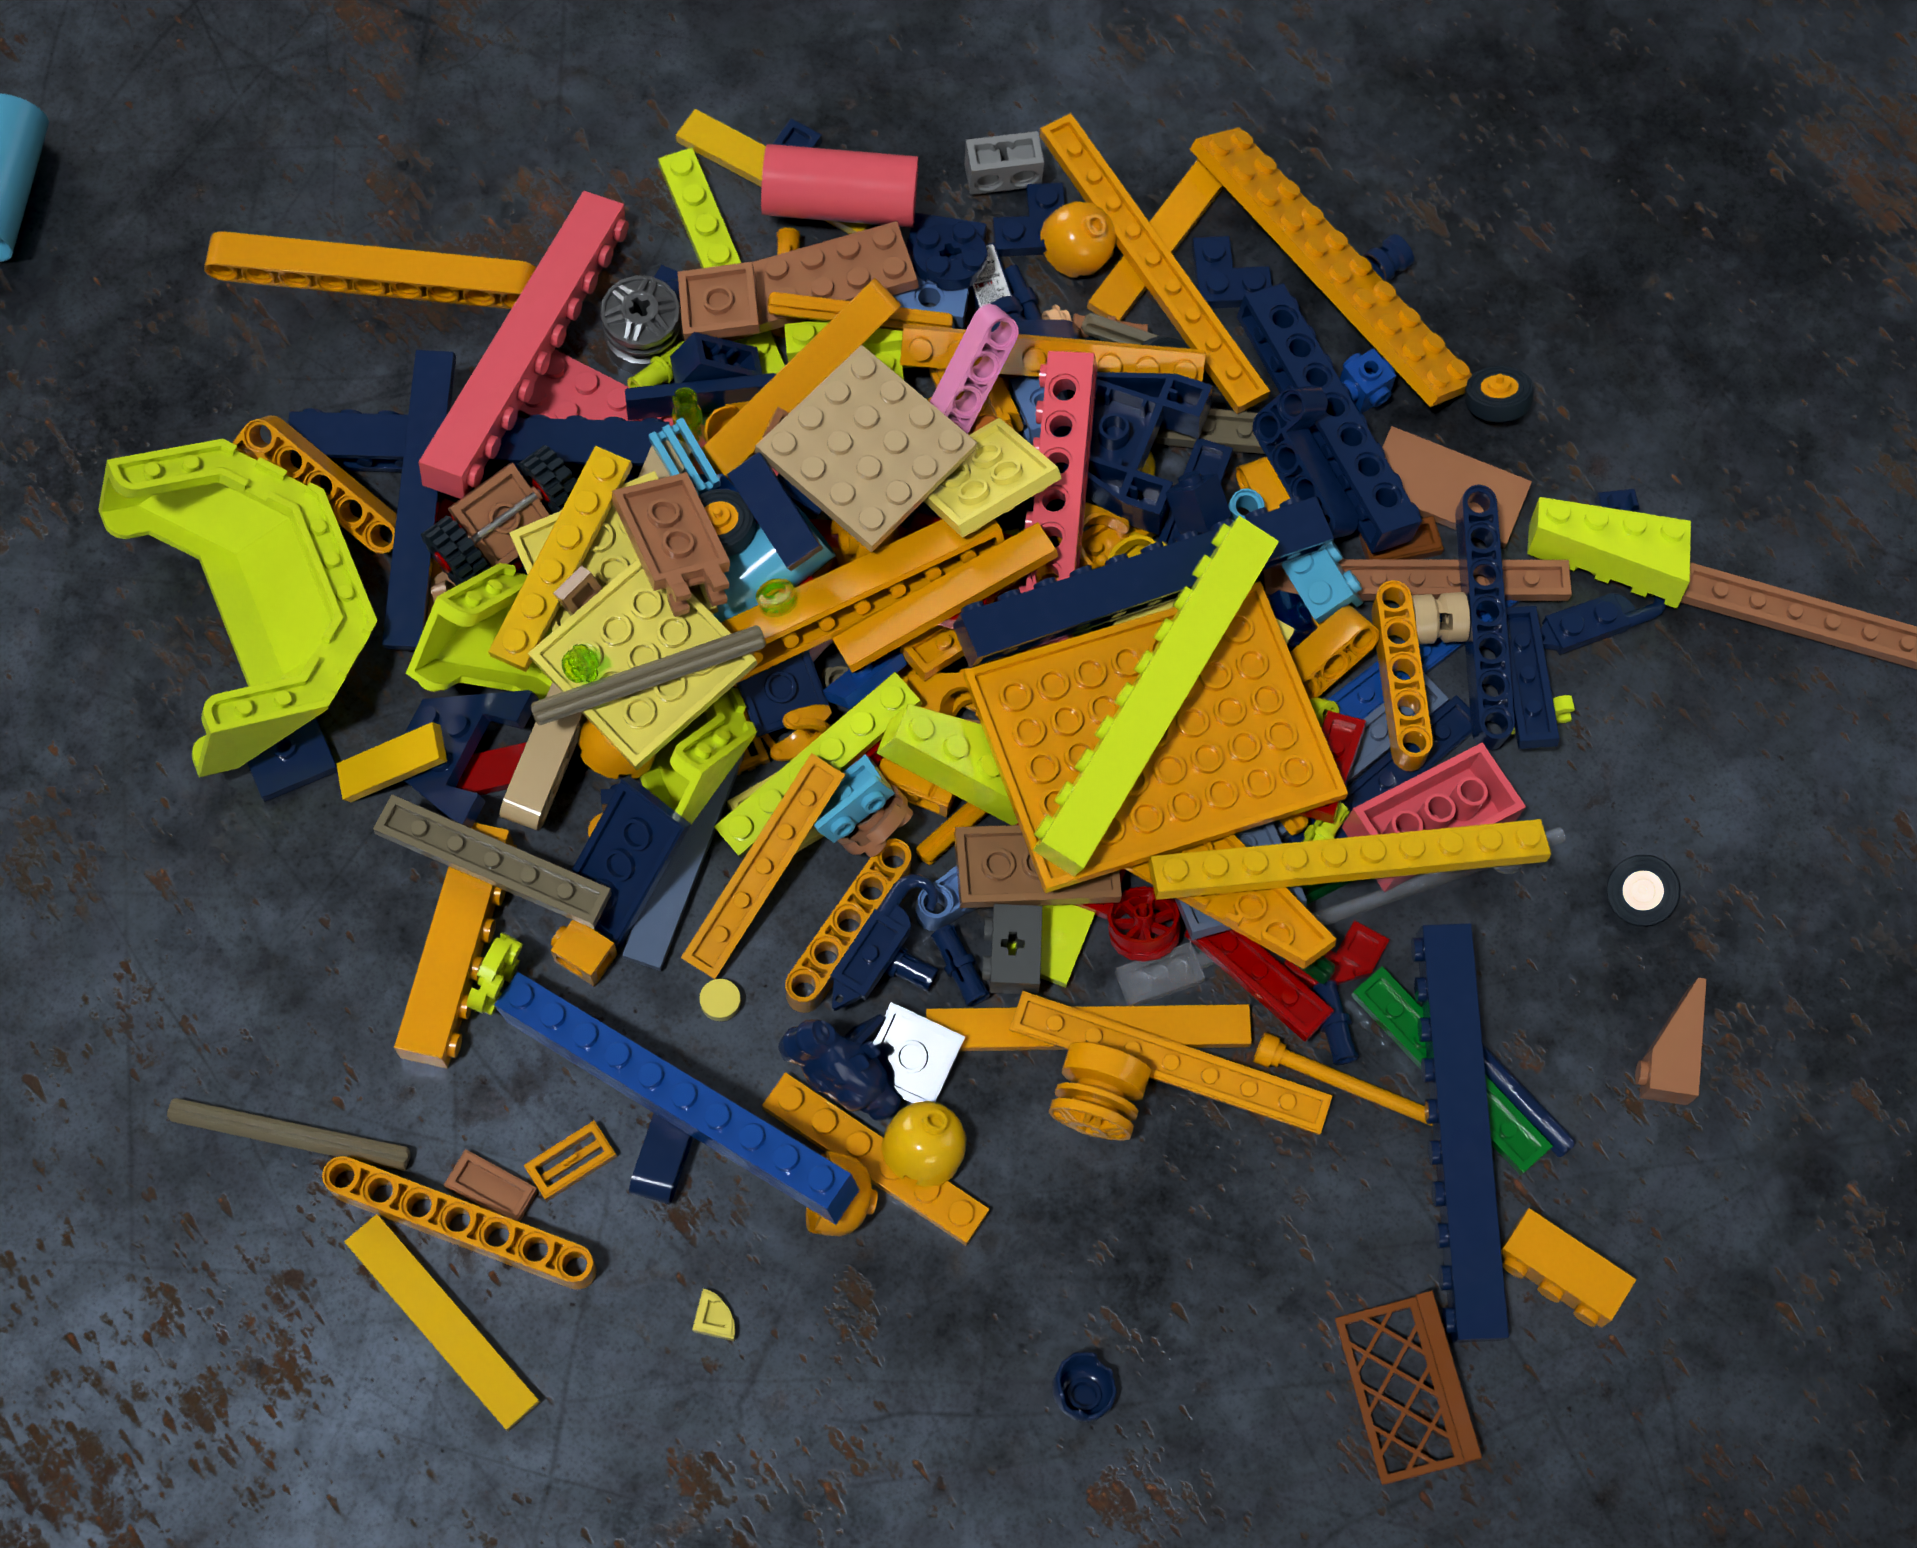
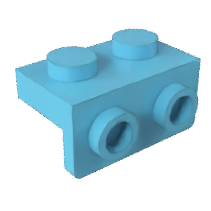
M1333 541L1320 552L1281 564L1312 617L1318 623H1321L1351 602L1356 607L1363 604L1362 599L1357 593L1362 590V586L1351 570L1344 572L1339 561L1343 559V555Z
M866 754L843 772L845 774L844 778L814 824L816 830L833 843L840 838L848 836L859 822L870 813L880 810L886 800L895 794L875 762Z

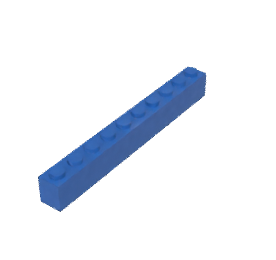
M518 972L495 1002L494 1006L508 1024L836 1225L859 1192L860 1189L848 1171Z

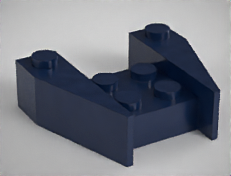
M1097 372L1086 497L1100 507L1127 519L1130 526L1159 535L1170 510L1165 492L1173 487V482L1142 472L1160 427L1199 439L1211 409L1213 385L1179 374ZM1063 462L1055 464L1058 466L1060 474L1065 472L1069 466Z

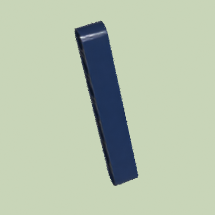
M1478 484L1469 487L1463 494L1456 508L1455 519L1461 592L1466 594L1470 610V633L1468 640L1465 641L1472 736L1477 745L1483 742L1487 750H1494L1502 746L1513 731L1515 718L1497 499L1495 493L1490 488ZM1468 503L1479 504L1484 512H1474L1470 509ZM1477 538L1482 540L1487 548L1479 549L1471 543V539ZM1473 575L1485 576L1489 580L1490 585H1480L1475 581ZM1476 611L1489 613L1493 622L1480 620ZM1486 647L1491 649L1496 659H1486L1481 655L1479 648ZM1489 684L1494 686L1499 696L1492 697L1487 695L1483 691L1482 685ZM1485 722H1495L1501 728L1502 733L1492 734L1486 729Z

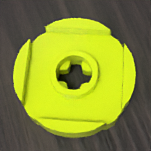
M500 933V938L497 937L494 940L476 975L479 976L478 985L481 987L479 990L471 988L467 1000L468 1008L482 1014L487 1013L491 1016L497 1009L494 1004L502 994L500 990L504 980L510 982L518 968L520 960L517 958L523 943L518 942L516 938L505 933Z

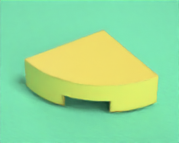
M703 1289L692 1329L693 1332L734 1341L735 1323L729 1307L717 1294Z

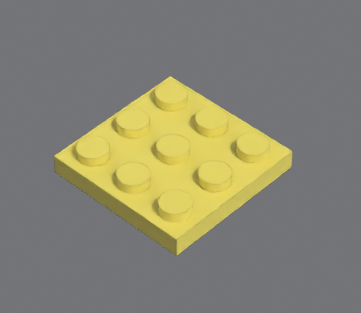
M999 417L969 435L977 442L976 450L923 502L963 538L979 530L983 525L1000 515L1011 511L1015 506L1035 494L1043 492L1047 487L1062 478L1058 466Z

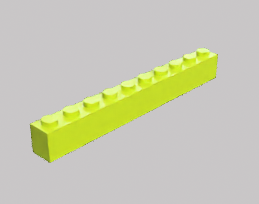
M1238 516L1230 526L1223 523L1213 537L1211 543L1216 548L1210 557L1204 554L1192 572V575L1197 577L1191 589L1185 586L1176 598L1173 607L1177 608L1178 611L1172 621L1165 618L1153 638L1159 642L1154 651L1151 653L1146 650L1136 664L1134 671L1138 672L1139 675L1134 684L1131 685L1127 682L1114 701V703L1120 706L1114 717L1106 715L1094 734L1100 739L1094 750L1086 748L1074 767L1080 772L1074 783L1066 781L1054 802L1060 805L1054 816L1046 815L1034 833V836L1039 838L1033 851L1073 877L1086 866L1279 543L1277 539L1241 516Z

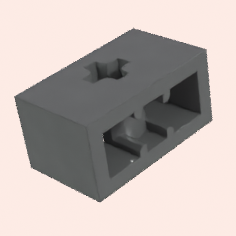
M994 904L993 916L985 917L984 941H992L991 956L983 955L982 980H990V993L1021 994L1022 991L1038 995L1041 968L1042 906ZM1008 943L1016 944V955H1008Z

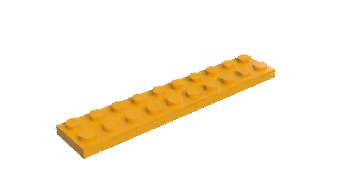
M1238 127L1196 138L1190 147V151L1429 407L1465 393L1467 381L1472 376L1467 364L1456 358L1445 346L1444 340L1423 323L1417 311L1406 305L1396 294L1395 288L1384 281L1373 270L1371 263L1365 257L1359 255L1348 243L1346 236L1336 230L1324 218L1323 212L1307 200L1300 192L1298 185L1289 180L1277 168L1276 162L1258 148L1250 134Z

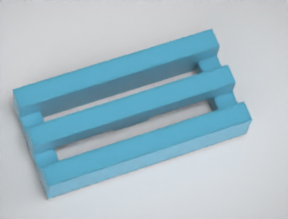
M683 417L676 420V424L671 427L669 424L662 427V431L659 433L654 431L648 434L649 441L669 475L673 476L680 473L662 444L666 440L669 441L695 485L698 496L721 486L720 479ZM681 433L707 477L708 482L703 483L677 439V434Z

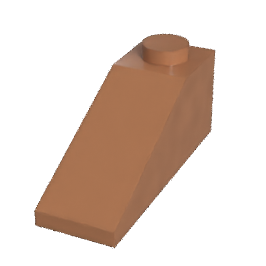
M1698 978L1687 989L1642 1061H1638L1635 1071V1083L1640 1085V1098L1688 1106L1699 1096L1706 979Z

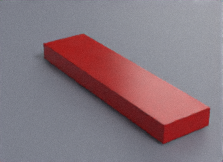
M1230 929L1191 940L1188 931H1185L1187 939L1304 1042L1333 1014L1334 1010L1251 939Z

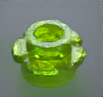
M576 644L573 646V649L563 656L562 669L570 681L574 683H581L585 680L592 682L598 677L599 658L586 645Z

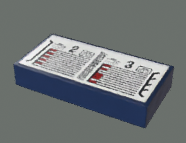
M995 243L986 244L987 263L985 271L978 275V281L972 285L971 295L976 310L984 305L991 304L999 298L1013 296Z

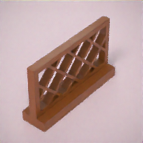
M1433 1291L1335 1318L1382 1486L1481 1461L1482 1456ZM1410 1309L1415 1326L1407 1340L1385 1328L1393 1313ZM1385 1315L1381 1324H1378L1375 1321L1371 1320L1373 1318ZM1363 1321L1377 1329L1366 1351L1350 1342L1346 1325ZM1381 1333L1404 1345L1392 1366L1370 1354ZM1416 1333L1418 1334L1421 1348L1411 1343ZM1408 1348L1425 1358L1427 1367L1419 1381L1397 1369ZM1352 1350L1363 1355L1358 1365H1356ZM1367 1359L1389 1371L1378 1392L1361 1382L1359 1373ZM1393 1374L1416 1386L1405 1407L1382 1395ZM1428 1374L1430 1375L1433 1389L1423 1384ZM1420 1389L1435 1397L1438 1402L1439 1409L1431 1423L1409 1411ZM1364 1391L1375 1397L1370 1407H1368ZM1379 1400L1401 1412L1390 1434L1375 1426L1372 1421L1371 1414ZM1405 1416L1428 1428L1417 1450L1394 1437ZM1440 1416H1442L1446 1432L1435 1426ZM1432 1431L1449 1440L1453 1454L1452 1458L1436 1462L1421 1453ZM1376 1433L1387 1439L1382 1449H1380ZM1393 1442L1412 1453L1413 1457L1406 1470L1388 1474L1383 1456L1390 1443ZM1417 1458L1429 1463L1412 1468Z

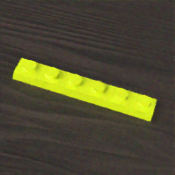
M894 672L718 822L714 828L742 859L747 855L811 753L837 770L844 772L883 738L889 721L908 704L920 707L922 705L921 700L900 676Z

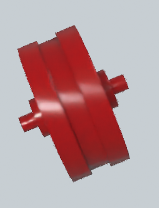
M1142 886L1130 888L1122 892V898L1119 903H1110L1107 913L1111 945L1120 955L1130 960L1142 962L1157 960L1169 954L1178 944L1181 934L1180 913L1173 898L1156 900L1153 887ZM1153 909L1159 910L1161 912L1153 914ZM1127 913L1131 918H1121V917H1122L1124 914ZM1170 919L1173 921L1170 928L1160 924ZM1117 929L1131 930L1126 935H1123Z

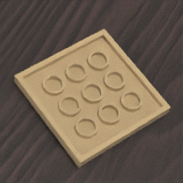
M861 345L755 445V453L760 452L772 468L872 553L976 450L977 442Z

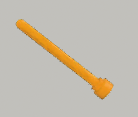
M1264 1032L1253 1058L1254 1063L1266 1068L1270 1065L1278 1067L1281 1064L1427 1124L1424 1105L1285 1049V1044L1279 1042V1037Z

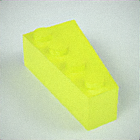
M1539 497L1529 523L1527 554L1542 560H1569V569L1575 571L1577 568L1584 569L1595 575L1594 579L1609 583L1610 579L1632 587L1631 592L1644 597H1646L1647 593L1665 599V605L1677 609L1690 582L1691 521Z

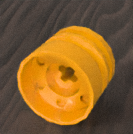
M1087 1042L1070 1044L1061 1073L1072 1083L1064 1082L1057 1084L1055 1095L1058 1098L1052 1099L1049 1114L1061 1124L1089 1136L1117 1141L1129 1140L1134 1128L1130 1121L1136 1120L1139 1112L1136 1106L1129 1101L1143 1098L1151 1069L1138 1058L1111 1047Z

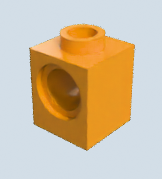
M574 920L567 927L561 926L551 941V953L554 961L594 987L617 956L614 942L590 927Z

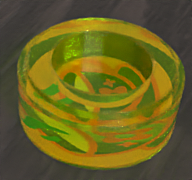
M786 579L769 580L762 584L756 592V600L760 611L770 617H779L789 613L794 609L798 601L793 584Z

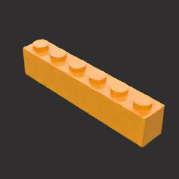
M474 823L472 829L517 848V845H514L509 830ZM448 866L394 1046L397 1054L402 1059L448 1069L451 1057L456 1058L459 1054L462 1043V1034L458 1033L462 1018L468 1019L472 1010L467 1007L468 996L473 980L478 981L479 976L476 975L484 960V957H481L484 943H490L494 935L496 921L492 919L495 905H502L506 893L503 889Z

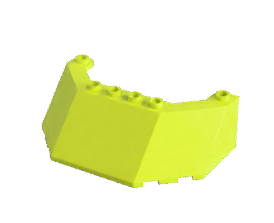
M225 439L108 459L98 508L106 530L114 537L130 539L150 535L199 559L248 687L214 694L206 700L201 715L206 735L199 738L192 749V760L199 778L241 767L328 710L377 624V618L325 490L311 482L307 486L287 475V470L261 457L256 460L236 450L237 445Z
M498 563L437 596L406 674L418 681L421 687L432 692L447 690L457 683H465L507 691L529 690L539 700L546 698L552 681L533 661L527 672L491 657L488 652L528 575L516 573L515 565ZM551 627L549 628L544 639L553 632ZM731 687L657 753L650 770L639 777L643 787L691 824L757 733L753 722L746 721L743 714L746 705L738 688Z

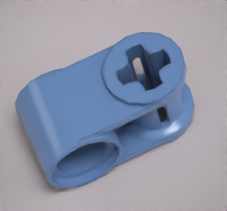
M957 865L933 882L938 891L937 903H940L945 910L938 914L927 911L925 905L928 903L929 898L927 892L923 889L917 900L916 919L918 924L924 929L937 931L964 914L977 909L960 908Z

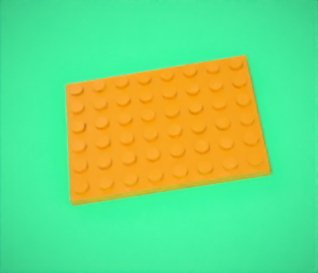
M1261 581L1254 583L1086 866L1074 877L1033 851L1039 838L1034 836V833L1046 815L1054 816L1060 806L1054 802L1056 796L1066 781L1074 783L1080 773L1074 768L1086 748L1094 750L1100 740L1094 735L1106 715L1114 717L1120 707L1114 703L1116 697L1127 682L1131 685L1134 684L1139 675L1138 672L1134 671L1136 664L1146 650L1151 653L1154 651L1159 642L1153 638L1165 618L1172 621L1178 609L1173 607L964 670V680L1044 893L1147 862L1151 856L1172 854L1334 803L1347 797L1348 791Z

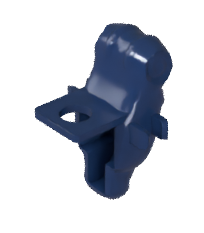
M881 1014L853 1027L844 1037L838 1034L833 1026L823 1020H805L799 1026L788 1029L779 1041L778 1049L784 1061L799 1065L807 1079L806 1081L816 1093L819 1091L825 1093L847 1110H861L863 1113H867L873 1120L881 1121L893 1116L900 1107V1097L887 1082V1072L877 1058L881 1054L872 1041L862 1044L884 1020Z

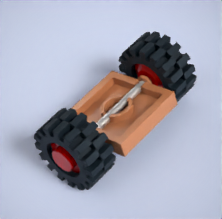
M543 445L518 463V469L513 463L508 464L447 508L455 520L446 515L421 533L422 540L427 545L428 551L433 555V559L438 562L442 571L446 572L449 579L456 586L498 563L509 564L519 556L509 532L549 516L548 512L554 514L563 509L577 479L572 476L571 470L566 468L564 461L560 457L558 458L556 453L552 449L550 450L548 446Z

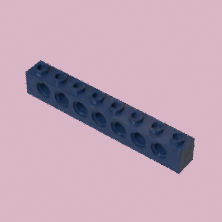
M1284 283L1245 294L1237 314V319L1279 392L1281 393L1289 388L1318 386L1326 394L1328 403L1326 412L1309 430L1353 504L1358 515L1357 529L1371 553L1374 554L1412 541L1422 522L1419 509L1414 503H1411L1403 489L1401 478L1390 467L1381 444L1375 441L1368 429L1364 415L1358 412L1350 398L1347 386L1341 383L1334 371L1331 358L1323 352L1316 340L1314 329L1306 323L1302 316L1297 300L1290 295Z

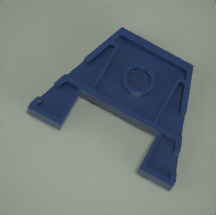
M523 690L423 699L405 733L431 722L441 725L447 762L403 781L451 820L472 829L486 801L477 793L456 788L465 768L491 721L524 729L532 714L531 704L538 701L539 698L532 691Z

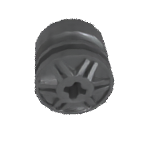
M635 275L621 279L610 287L604 296L600 315L606 347L610 358L620 369L636 375L650 364L651 358L654 356L661 357L674 346L683 342L680 305L675 292L665 282L652 276Z

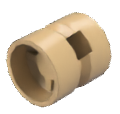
M1464 592L1442 593L1438 599H1435L1432 594L1412 595L1419 644H1433L1438 637L1441 638L1443 643L1465 642L1468 640L1470 633V610L1468 599ZM1439 613H1442V622H1440Z

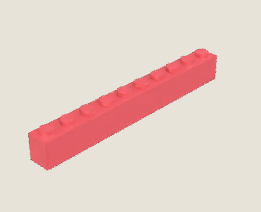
M587 191L582 192L418 463L422 486L459 499L467 495L473 487L479 486L483 478L484 467L489 459H494L497 456L503 435L506 430L510 431L514 427L519 408L523 402L527 403L530 400L535 381L539 375L546 373L550 364L551 354L556 347L560 348L566 337L567 327L572 320L576 321L578 319L583 300L587 294L594 292L598 275L603 267L607 268L610 265L613 250L618 241H624L628 232L629 222L625 220L623 203Z

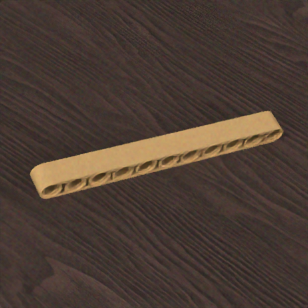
M679 440L684 451L686 452L687 456L693 464L695 458L694 455L689 449L687 443ZM669 441L662 442L679 473H685L686 470ZM651 445L638 478L653 471L656 472L658 479L669 477L668 471ZM552 682L546 698L562 693V691ZM582 712L543 725H538L535 722L500 808L501 818L537 831L541 829L578 743L580 730L587 719Z

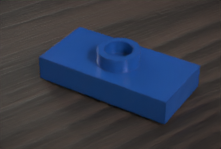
M893 650L854 673L848 668L847 672L827 686L823 692L828 702L852 709L890 675L902 670L907 665V662L902 653Z

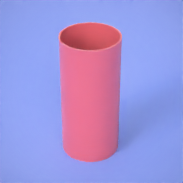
M766 144L762 172L761 213L766 216L884 225L897 221L899 227L913 228L918 179V156Z

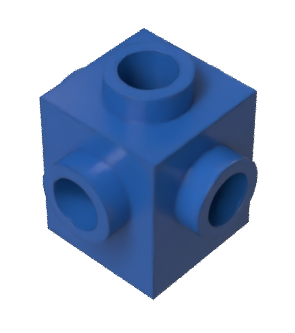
M1374 348L1363 355L1356 353L1345 361L1342 366L1343 370L1340 381L1347 386L1350 398L1358 412L1363 413L1373 406L1377 407L1391 396V389L1396 378L1394 368L1384 357L1381 358Z

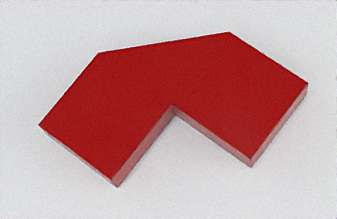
M1354 920L1337 952L1335 953L1330 950L1323 955L1335 965V972L1328 981H1336L1338 985L1369 977L1390 939ZM1285 961L1283 966L1305 985L1313 988L1314 985L1319 983L1292 962Z

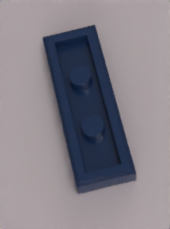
M760 452L727 474L781 560L790 571L823 549Z

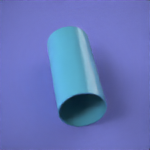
M1 93L0 262L10 259L14 251L49 126V120L40 108L29 101Z
M797 505L796 507L823 549L790 571L757 523L755 534L750 544L738 554L728 557L730 568L729 572L724 573L729 582V589L724 590L728 600L726 604L718 605L719 612L713 614L720 622L761 604L765 596L773 591L796 588L836 556L822 534Z

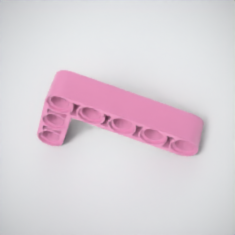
M993 304L982 306L974 314L930 400L931 404L967 434L976 420L1019 334L1017 323L1001 308ZM1000 322L998 328L991 332L992 327ZM979 357H982V360L979 362V364L973 366L974 362ZM962 391H965L964 395L960 399L956 400L958 394Z

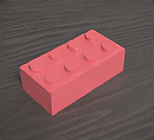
M1482 742L1353 808L1342 825V829L1348 837L1515 822L1526 808V805ZM1419 874L1375 879L1382 890L1386 892Z

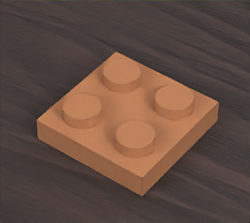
M752 262L678 272L682 330L685 341L694 332L717 338L760 333L755 274Z

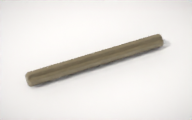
M753 626L533 702L531 710L536 723L543 725L763 649L766 646L765 638L761 628Z
M178 1098L171 1100L167 1112V1118L175 1123L335 1157H350L360 1162L401 1171L406 1170L410 1160V1150L405 1146Z

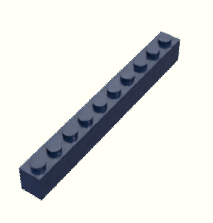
M307 408L302 412H289L288 424L343 470L402 472L408 415L398 414L389 410L379 411L377 414H366L352 409H345L340 411V413H330L314 408ZM538 414L531 415L528 418H517L512 430H506L503 435L497 456L494 459H489L484 467V474L494 475L510 463H513L518 469V463L544 445L548 446L550 450L552 449L557 457L564 461V465L571 470L573 477H579L594 447L598 446L630 460L633 467L627 478H638L652 445L648 434L654 431L659 433L662 431V427L670 425V423L658 418H645L642 421H626L620 417L588 420L582 416L550 419L547 416ZM292 450L290 454L291 463L294 467L300 469L302 465L301 456L298 452Z
M1296 496L1282 502L1278 509L1268 512L1267 508L1263 507L1245 516L1247 521L1279 541L1262 571L1320 552L1334 539L1316 496L1302 500L1301 496ZM1226 519L1210 527L1211 531L1198 534L1197 530L1189 531L1178 536L1175 539V543L1163 546L1162 542L1150 544L1140 550L1141 554L1128 558L1126 553L1119 554L1108 559L1105 562V566L1092 569L1091 565L1080 567L1069 574V578L1057 581L1055 577L1044 579L1033 586V590L1021 593L1019 589L1007 591L997 597L998 601L984 605L983 601H977L963 607L953 624V628L969 668L1176 600L1185 586L1191 589L1197 577L1192 575V572L1204 554L1209 557L1212 555L1216 546L1211 541L1221 525L1225 523L1230 526L1233 520Z
M1472 924L1422 925L1416 933V937L1411 939V956L1413 962H1419L1420 977H1416L1414 981V993L1416 1002H1422L1423 1018H1418V1037L1420 1042L1426 1043L1427 1058H1422L1421 1075L1423 1083H1429L1430 1099H1425L1424 1109L1426 1123L1433 1125L1434 1140H1429L1428 1157L1430 1165H1436L1437 1181L1432 1182L1431 1192L1434 1207H1440L1441 1223H1436L1435 1240L1437 1248H1443L1444 1265L1439 1266L1441 1291L1447 1290L1448 1307L1442 1310L1443 1328L1445 1333H1450L1451 1343L1502 1341L1509 1338Z

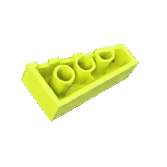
M911 704L905 706L889 721L877 754L1009 825H1016L1018 823L981 724Z

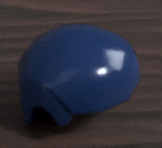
M1079 1352L1070 1355L1061 1362L1052 1381L1053 1397L1057 1406L1067 1416L1079 1422H1092L1101 1418L1110 1411L1117 1394L1113 1370L1103 1365L1097 1359V1355L1092 1352Z

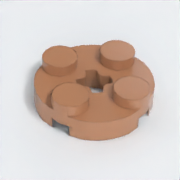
M890 784L895 794L886 800L880 810L870 813L855 826L848 836L837 840L850 854L859 855L865 852L869 857L876 856L886 846V839L897 828L902 827L911 819L913 811L908 807V799L896 786Z

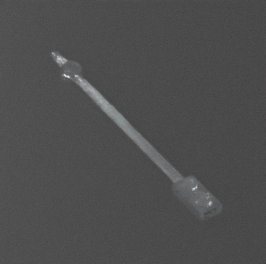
M1561 827L1545 832L1549 847L1566 840ZM1525 864L1492 868L1502 874H1513L1521 870ZM1488 868L1423 874L1409 879L1386 892L1380 889L1312 914L1323 926ZM1191 942L1175 947L1169 954L1160 959L1145 962L1134 961L1117 967L1114 973L1127 1005L1139 1006L1204 983L1205 976L1202 969L1216 963L1203 952L1195 954Z

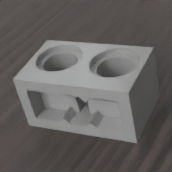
M1038 131L966 140L965 169L970 195L1026 188L1027 184H1042L1044 159Z

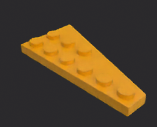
M1232 834L1172 854L1246 846ZM1149 861L1124 868L1152 884L1148 866ZM1286 887L1177 898L1303 969L1335 947L1336 938Z

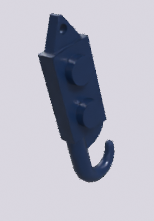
M1610 593L1547 615L1542 622L1543 626L1540 628L1543 646L1545 649L1557 650L1558 654L1561 655L1626 632L1630 627L1660 616L1667 606L1664 604L1665 599L1654 595V602L1652 604L1636 609L1626 597Z
M909 874L901 877L889 890L877 910L875 909L830 975L834 981L832 1000L834 1011L861 998L866 1001L910 935L912 927L910 918L899 907L908 891L916 887L924 889L929 898L927 910H934L938 902V891L935 884L929 878L920 874ZM842 997L843 1001L837 1002V999Z

